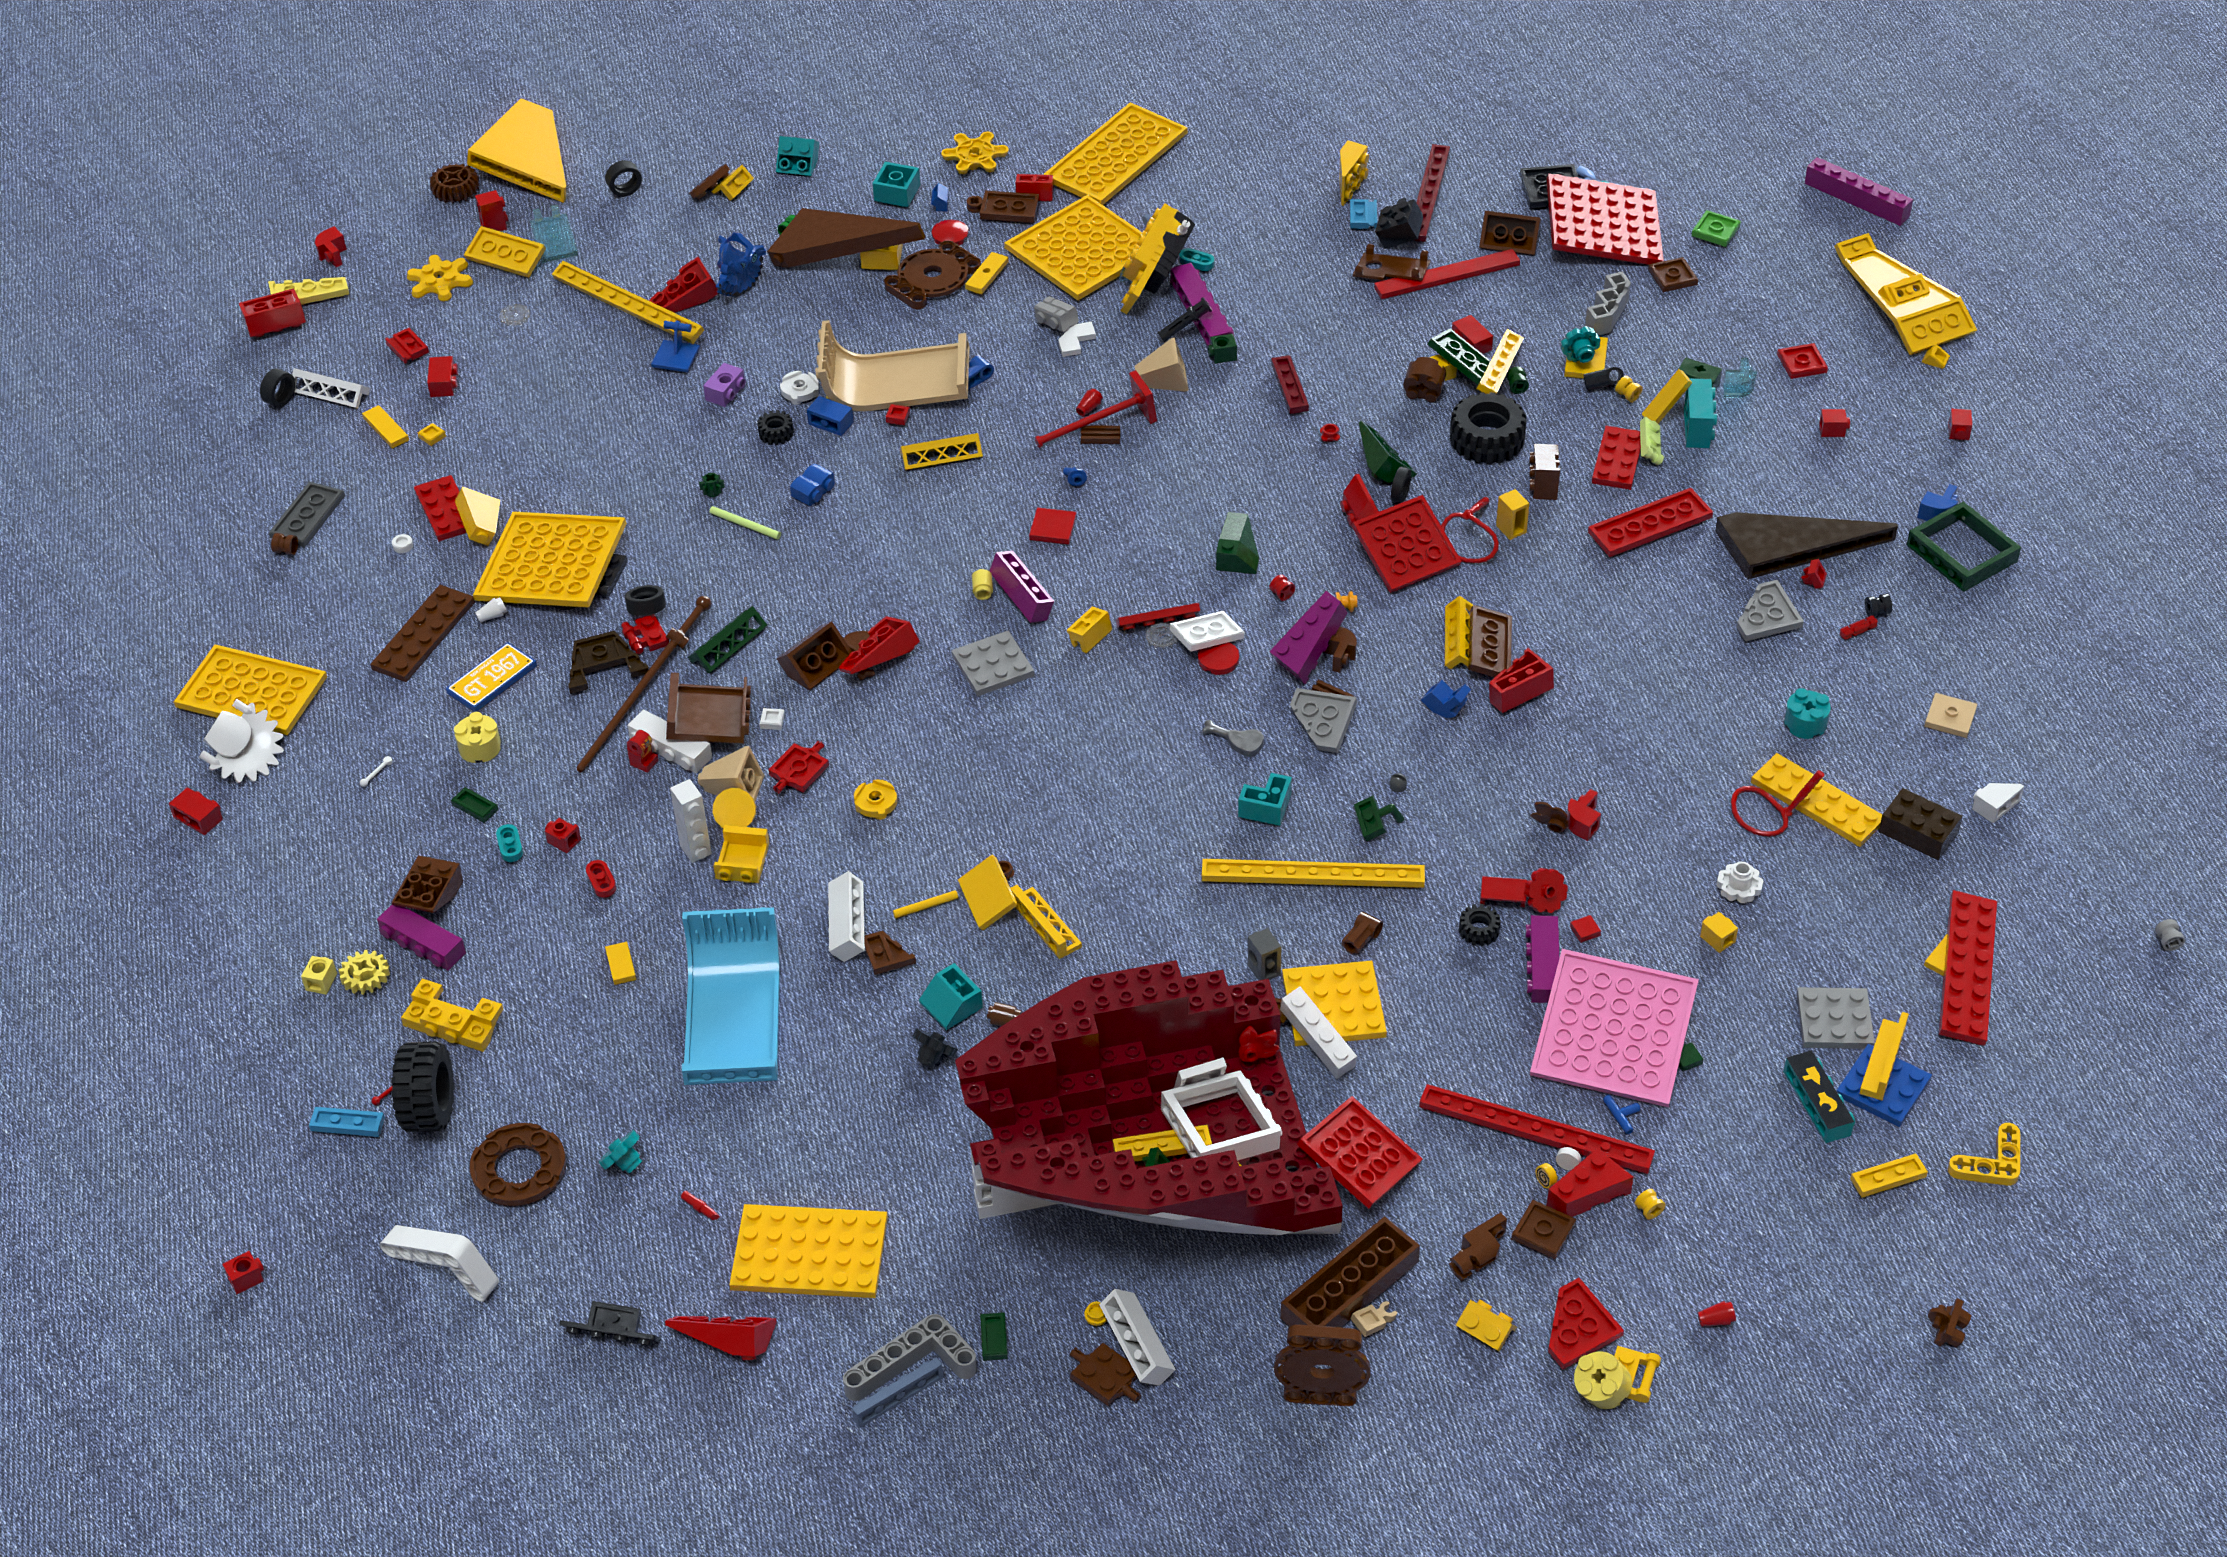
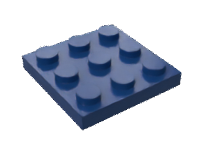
M1867 1044L1836 1092L1842 1095L1843 1100L1900 1127L1931 1081L1932 1074L1896 1057L1883 1101L1859 1094L1874 1048V1046Z

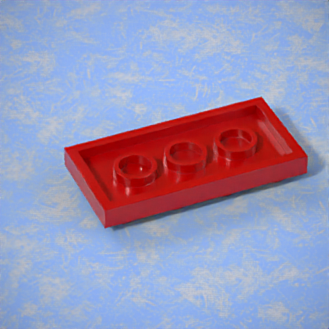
M1605 426L1592 476V484L1631 490L1641 452L1640 431Z
M452 475L414 486L415 494L438 542L467 533L455 504V499L460 491Z

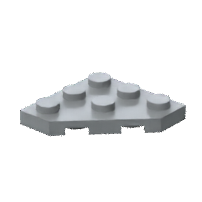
M1774 580L1758 584L1753 597L1750 598L1745 607L1743 615L1737 621V629L1743 639L1749 641L1802 628L1804 621L1779 581Z
M1296 688L1290 707L1318 750L1338 753L1358 701L1356 697Z

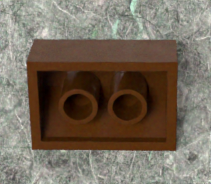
M1485 210L1479 248L1499 251L1513 249L1515 253L1535 255L1542 220L1540 217Z
M831 621L819 626L776 659L788 677L807 690H810L837 670L852 651Z

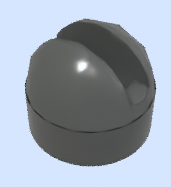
M1401 773L1392 775L1389 785L1392 791L1403 792L1407 788L1405 775Z

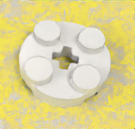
M802 371L790 372L782 378L783 382L780 383L782 396L790 400L794 405L819 395V381L811 372H808V374H802Z

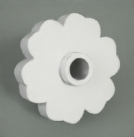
M1737 862L1727 865L1726 870L1719 872L1717 887L1721 889V895L1729 901L1737 899L1740 903L1752 902L1755 896L1761 894L1764 881L1759 877L1757 869H1754L1746 862Z

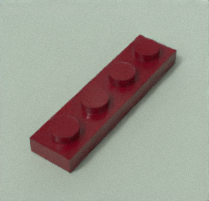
M1291 356L1271 358V365L1289 413L1309 411V404Z

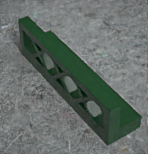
M752 605L687 658L692 664L699 661L707 673H710L764 629L767 623ZM752 616L760 625L756 629L748 628L749 619ZM735 630L744 631L742 641L734 639ZM720 642H729L728 652L720 651ZM707 653L715 654V663L711 666L703 657Z

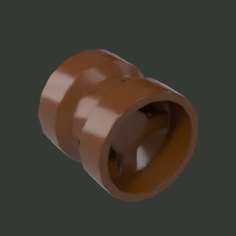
M275 533L271 540V549L275 553L285 552L288 555H295L298 549V537L296 535L284 536L282 533Z

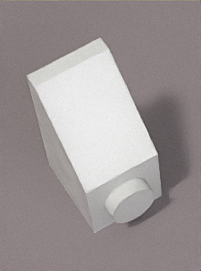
M1989 783L1983 789H1978L1974 794L1972 809L1994 823L2020 802L2024 786L2022 784Z

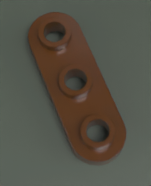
M725 163L689 192L690 196L698 200L707 194L706 189H713L718 185V179L722 181L729 175L728 171L730 168Z

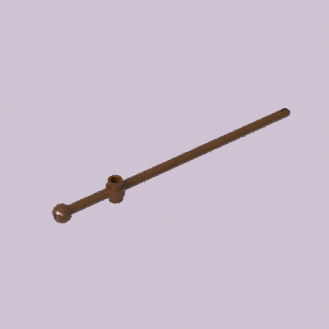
M698 597L695 609L677 631L675 628H671L666 635L670 642L577 766V771L583 772L674 649L677 646L682 649L690 640L685 636L701 613L711 608L712 602L709 597Z

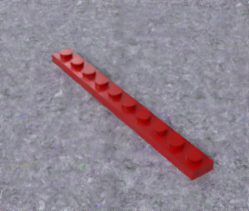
M1426 1084L1419 1102V1107L1560 1149L1569 1147L1584 1156H1589L1598 1148L1619 1166L1646 1174L1649 1173L1655 1155V1150L1429 1084Z

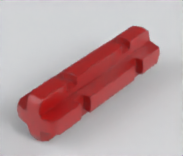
M1871 615L1841 628L1839 634L1844 640H1847L1852 636L1876 627L1878 620Z

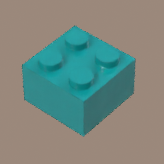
M884 162L872 183L874 201L909 207L921 185L919 168Z

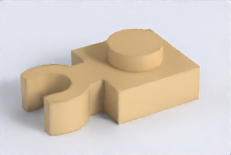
M1385 1301L1380 1304L1378 1309L1371 1304L1352 1313L1351 1320L1364 1337H1367L1384 1329L1387 1322L1394 1321L1397 1312H1386L1390 1303Z

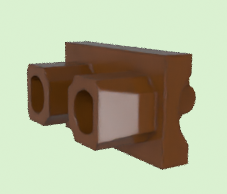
M1959 1298L1955 1299L1952 1306L1945 1307L1944 1305H1939L1938 1308L1929 1310L1928 1319L1933 1323L1932 1326L1938 1329L1934 1343L1938 1346H1942L1947 1342L1952 1346L1958 1347L1964 1341L1966 1334L1955 1327L1957 1325L1964 1329L1970 1322L1972 1315L1962 1309L1964 1301Z

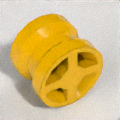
M1653 1189L1643 1191L1634 1203L1638 1209L1643 1210V1215L1648 1220L1660 1215L1666 1206L1662 1199L1657 1198V1193Z

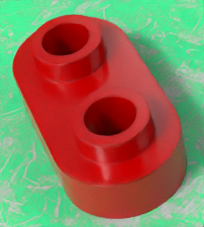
M594 860L588 863L586 874L595 894L602 898L613 895L616 891V884L606 862Z

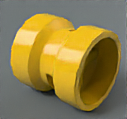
M1627 375L1622 377L1615 387V391L1620 395H1624L1625 399L1629 402L1636 401L1643 390L1641 385L1633 383V380Z

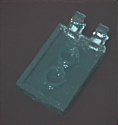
M558 205L551 206V217L542 218L540 208L533 210L534 220H531L530 224L535 241L544 244L546 247L541 257L542 263L578 256V250L566 213L560 214Z

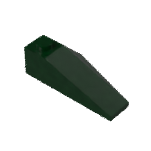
M1362 420L1359 422L1367 465L1372 470L1371 475L1378 481L1383 479L1387 483H1391L1399 467L1410 469L1411 478L1417 475L1410 464L1405 460L1402 461L1398 456L1399 453L1387 444L1388 442L1374 428Z

